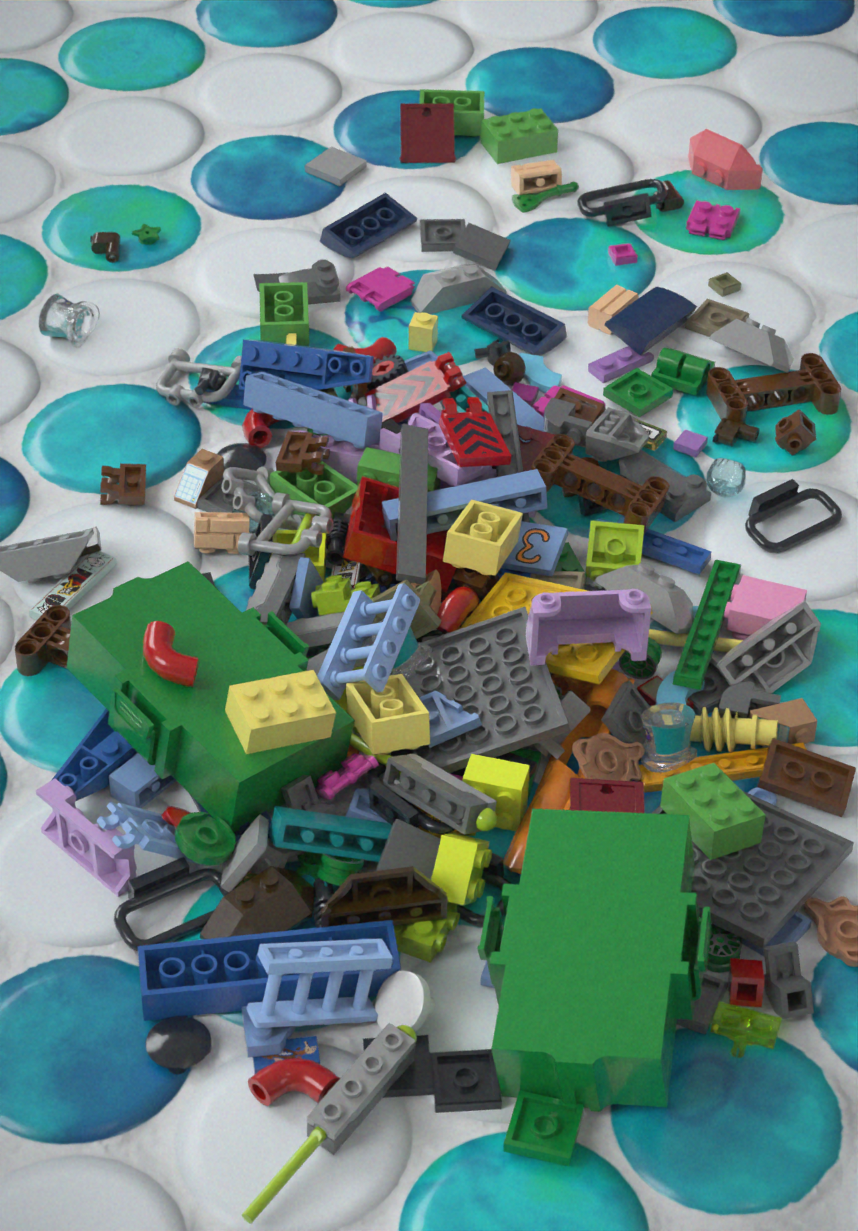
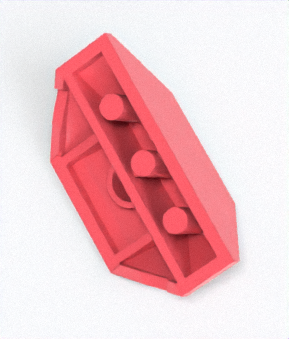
M708 129L690 138L688 159L692 174L726 190H758L761 188L763 168L756 164L743 145Z

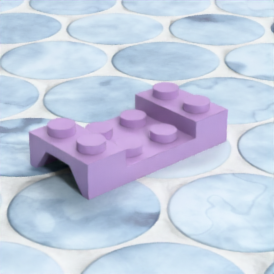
M417 413L412 414L407 425L428 428V464L438 468L437 478L451 486H459L492 470V466L459 467L439 424ZM385 428L380 429L379 448L400 454L401 432L395 434Z
M54 778L37 789L36 795L52 807L53 810L41 827V832L117 897L127 892L128 880L136 877L135 845L127 849L118 848L112 839L115 835L124 836L125 834H122L116 828L104 832L98 824L91 823L85 818L82 811L76 808V795L69 786L61 784L57 779Z

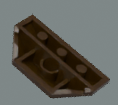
M270 866L221 899L201 931L200 938L212 939L294 930L312 918L315 898L314 886L296 871Z
M414 866L351 874L321 909V927L392 920L393 926L445 919L447 918V893Z

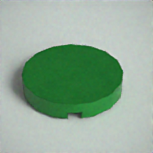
M192 812L184 816L175 830V841L179 850L187 858L198 864L214 866L226 862L231 856L236 843V837L231 827L223 819L217 816L214 819L208 816L209 813Z

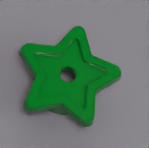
M143 224L141 229L132 231V235L137 236L141 244L150 245L160 239L158 233L161 231V228Z
M306 851L304 854L298 855L297 857L301 865L296 872L301 876L310 875L315 880L319 878L317 874L319 867L323 865L321 860L322 854Z

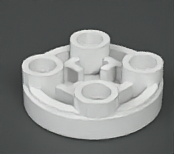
M398 971L388 977L380 987L375 1002V1010L378 1014L377 1022L382 1030L390 1023L395 1027L408 1025L416 1032L423 1025L427 1016L433 1014L436 1007V1002L430 995L427 982L420 975L409 971Z

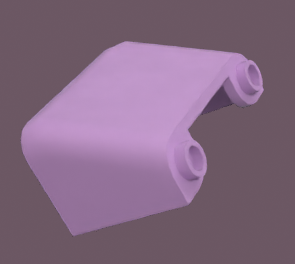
M638 589L542 593L535 596L531 603L526 625V641L530 665H545L548 653L558 654V644L613 642L615 652H621V648L627 650L631 654L632 661L646 660L651 615L649 597Z

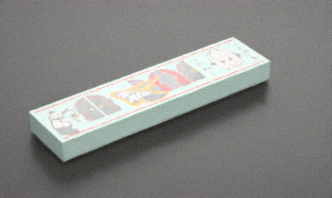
M101 551L88 554L67 576H64L29 609L30 617L38 620L49 607L54 605H63L70 610L116 566V558Z

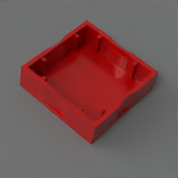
M364 476L361 477L352 502L343 558L396 574L397 541H392L387 529L381 526L385 525L382 502L399 498V487ZM449 530L426 534V575L436 569L440 575L441 588L448 590L456 567L450 563L443 562L447 532Z

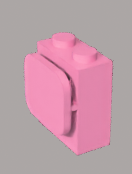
M743 575L740 584L733 587L731 601L733 602H727L724 618L728 619L727 630L732 631V636L735 639L745 640L775 617L806 601L807 590Z

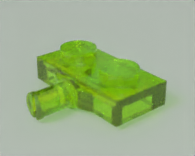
M719 1001L710 1032L733 1040L734 1044L731 1054L736 1057L739 1049L738 1058H742L747 1045H760L774 1049L782 1018Z

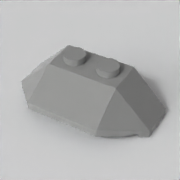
M464 264L423 274L411 299V304L418 313L432 314L475 303L491 287L506 293V290L495 277L476 264Z
M747 318L746 322L735 319L711 334L709 338L787 373L794 360L784 338L775 335V329L763 325L760 329L761 323Z
M608 407L586 432V454L592 455L593 459L602 462L635 454L647 443L649 434L641 424L635 421L636 418L632 413Z
M93 528L0 546V571L17 582L28 580V583L39 582L44 577L52 575L54 578L67 576L93 536Z
M646 563L627 565L596 578L595 582L607 590L638 589L643 591L649 597L653 613L650 616L652 619L676 634L690 632L694 620L693 603L685 591L675 585L673 579L655 573V569Z
M803 601L775 617L731 649L716 666L730 686L741 682L755 683L754 691L771 694L812 663L821 623L806 601Z

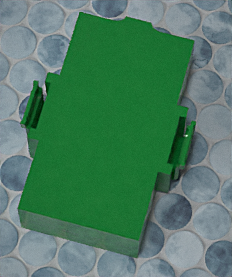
M187 561L153 578L136 577L114 587L110 598L73 614L67 669L109 711L108 724L149 765H155L154 771L162 780L172 775L214 819L216 816L223 819L234 833L246 822L252 823L264 811L270 813L274 810L275 806L281 807L286 804L281 788L300 776H311L313 785L316 787L319 784L317 779L330 770L338 772L343 767L341 762L347 758L355 720L327 694L336 712L331 737L246 754L225 712L229 686L307 671L309 660L306 658L309 645L305 644L273 611L268 613L266 625L260 622L261 614L254 607L241 612ZM154 621L168 623L175 630L173 649L183 655L199 658L193 687L165 680L149 667L143 655V638L148 624Z
M532 809L520 884H503L501 896L506 916L505 924L503 926L500 908L495 907L493 896H487L481 940L477 948L480 960H487L491 983L495 988L499 1006L491 1049L503 1097H517L519 1090L561 1099L563 1103L584 1104V1108H589L593 1112H601L603 1108L612 1104L667 1107L677 1019L693 1020V1001L701 997L703 974L707 972L711 938L710 907H703L702 918H699L697 893H692L695 864L689 815Z

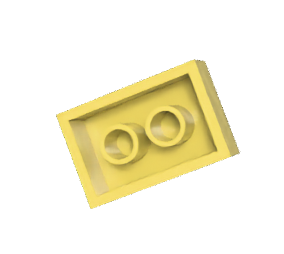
M471 499L447 532L443 562L450 563L457 568L476 570L482 575L496 576L518 543L523 513Z
M314 670L229 686L225 712L246 754L331 737L336 715Z
M403 674L389 676L383 692H376L366 681L346 683L347 713L355 720L354 726L373 755H386L401 749L413 750L430 744L429 712Z

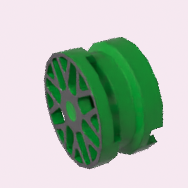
M711 924L707 970L716 973L729 972L730 958L740 959L742 938L739 936L733 938L732 936H736L729 931L725 933L726 930L714 924Z

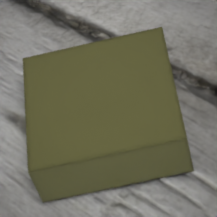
M728 272L712 277L708 281V286L721 297L741 290L742 283Z

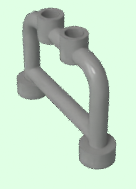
M176 348L168 357L170 364L158 379L156 390L160 395L165 396L172 405H178L182 399H187L190 406L199 408L203 402L220 401L231 392L240 379L242 356H237L231 367L189 362L190 356L186 351ZM203 367L217 370L228 377L219 390L215 392L205 391L203 395L196 394L195 388L194 390H188L178 384H175L173 387H166L176 371L201 373Z
M229 467L223 473L222 491L227 494H234L233 507L237 510L246 511L250 518L259 523L263 513L255 507V498L245 493L244 483L240 479L254 481L272 506L276 493L270 486V474L274 472V469L260 467L257 471ZM290 515L280 528L298 530L304 516Z
M276 493L272 501V510L276 516L258 537L255 534L243 532L239 537L238 551L240 554L250 556L255 551L280 555H296L304 552L309 546L318 548L322 543V533L330 534L332 531L333 519L331 518V511L328 507L321 504L291 500L289 494ZM293 511L320 515L314 516L309 530L304 529L302 531L299 542L295 544L268 542Z

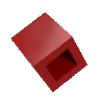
M730 958L728 977L729 1005L762 1007L765 980L762 960Z

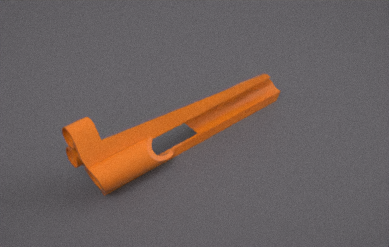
M615 669L609 671L600 685L554 673L551 674L554 685L561 687L563 696L568 691H572L591 710L560 743L565 751L558 759L551 754L536 793L503 860V865L510 872L513 871L519 874L522 872L532 809L570 810V778H585L581 768L576 775L566 766L573 752L572 746L581 737H591L599 733L611 735L602 718L622 683L630 681L634 684V679L626 677Z

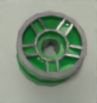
M648 637L646 660L632 661L630 652L625 650L619 658L620 668L625 674L635 679H648L652 677L662 658L661 647L655 640Z
M323 853L321 856L323 865L319 867L317 875L325 882L341 886L349 875L359 873V870L363 868L365 860Z

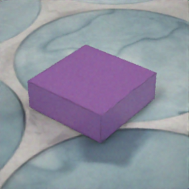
M685 429L674 442L673 449L697 457L707 445L708 437Z

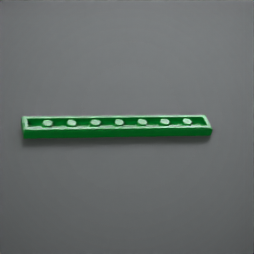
M715 560L673 677V685L701 690L725 620L724 613L727 602H731L732 590L734 585L737 584L741 572L740 564Z

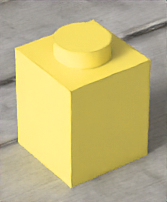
M415 312L409 324V350L421 352L431 350L433 352L438 340V316Z

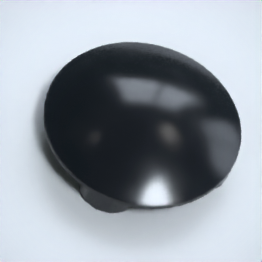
M248 443L231 444L222 448L217 453L224 457V470L229 467H237L257 471L258 468L265 466L267 460L265 452L260 447Z
M174 1016L160 1021L149 1031L146 1038V1050L149 1057L158 1065L168 1068L172 1074L184 1073L188 1067L202 1061L212 1049L211 1035L208 1028L199 1020L187 1016Z

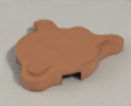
M599 733L588 739H579L574 742L572 746L573 754L578 760L581 771L586 779L635 782L641 779L642 775L638 766V760L645 752L641 743H624L607 733Z
M840 896L831 902L809 898L805 902L804 910L816 923L819 944L826 952L841 959L845 964L858 967V905H851L844 896Z

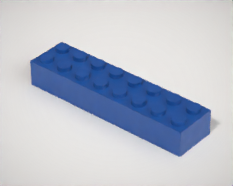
M393 921L138 946L144 1021L166 1019L174 1016H195L242 1011V1007L248 1006V1003L263 1002L269 975H267L258 957L260 944L383 939L393 960L390 969H376L373 972L368 997H375L384 981L392 974L401 971ZM361 970L345 971L343 973L338 998L355 996ZM330 972L313 973L307 1000L324 999ZM300 973L282 975L277 1001L294 1000Z

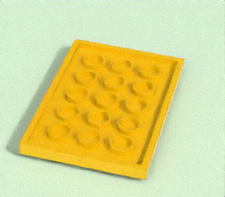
M505 572L460 629L522 607L526 608L529 616L533 598L542 593L582 592L587 590ZM613 642L558 644V654L548 653L545 662L550 673L600 685L625 649L621 648V652H615Z

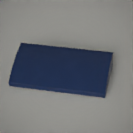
M385 192L324 227L320 242L342 256L356 258L417 222L418 218Z
M494 287L487 290L461 315L462 319L504 341L510 342L513 346L531 355H543L567 338L564 323Z
M654 287L606 321L604 326L641 356L684 324L694 313L697 306L676 292L661 287Z

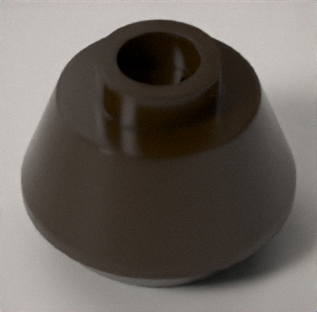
M506 352L496 360L493 371L495 376L504 384L512 386L515 382L520 383L522 381L526 368L524 360L519 354Z

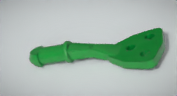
M571 182L565 185H556V187L537 195L514 194L512 195V202L518 210L526 213L538 207L548 197L576 192L579 189V184Z

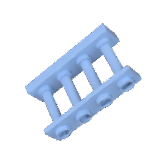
M405 583L398 585L393 599L375 603L362 590L353 592L317 675L324 691L333 700H340L346 683L366 681L376 692H383L420 603V598ZM387 612L383 622L372 624L376 614ZM377 635L372 646L362 647L366 637ZM368 658L363 669L353 670L357 660Z
M383 939L260 944L258 957L269 976L263 1002L248 1003V1014L256 1028L265 1029L376 1021L378 1014L368 998L373 972L376 969H390L393 957ZM361 970L355 996L338 998L343 973L345 971ZM330 972L324 999L307 1000L313 973ZM300 973L294 1000L277 1001L282 975Z

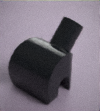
M497 339L487 345V348L474 349L475 359L487 357L488 362L494 366L496 360L501 355L511 352L510 342L503 341L498 343L500 340Z
M202 367L198 385L195 387L196 394L203 395L206 390H219L227 380L226 374Z

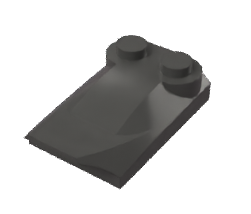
M325 259L318 260L310 269L286 273L253 274L257 291H259V283L307 282L308 305L341 302L339 279L335 266Z
M643 450L621 457L618 460L620 475L626 476L632 482L643 486L649 477L658 476L669 483L670 487L660 513L674 522L711 500V492L707 490V483L703 478L698 475L686 477Z

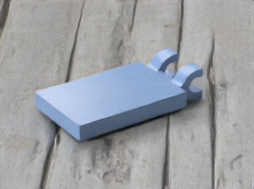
M110 802L107 807L112 814L109 817L100 816L97 820L102 829L112 830L118 826L124 829L126 832L124 836L115 835L112 839L118 848L127 849L138 844L145 851L177 859L184 857L186 861L196 863L179 850L175 841L176 827L167 823L160 813L123 803L116 804Z

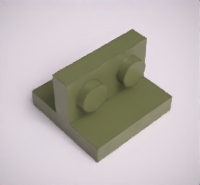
M406 579L399 584L405 583L420 598V603L410 625L415 638L418 639L438 628L441 623L440 618L429 606L431 603L430 598L435 588L429 581L414 588ZM399 584L371 600L375 603L393 599ZM387 612L376 614L373 623L383 621Z

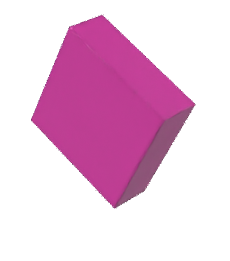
M631 243L609 246L608 254L615 266L637 263L638 256Z

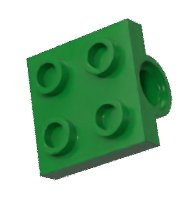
M664 347L658 356L656 368L651 376L673 389L696 396L708 380V372L715 367V362Z

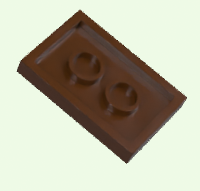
M772 738L757 787L842 817L846 810L856 767Z

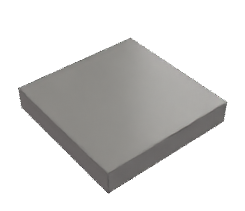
M330 147L305 165V172L341 186L365 169L367 161L337 148Z
M259 814L235 843L231 856L223 863L221 888L228 892L233 891L267 850L269 822L262 815Z

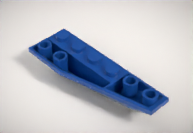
M243 340L239 390H245L246 376L259 372H265L315 390L368 383L372 380L374 356L263 340Z
M105 709L53 777V779H57L61 784L69 786L74 791L76 801L109 786V775L137 753L108 724L109 711Z

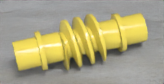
M703 707L701 716L695 715L690 741L700 742V744L703 741L706 751H710L713 742H715L718 752L723 750L725 742L729 752H734L736 744L751 745V749H756V745L769 746L772 738L777 739L778 720L758 719L756 714H753L752 719L738 718V711L735 718H732L729 708H726L723 718H720L717 707L714 708L712 716L708 717L707 709ZM683 710L681 714L661 713L659 727H682Z

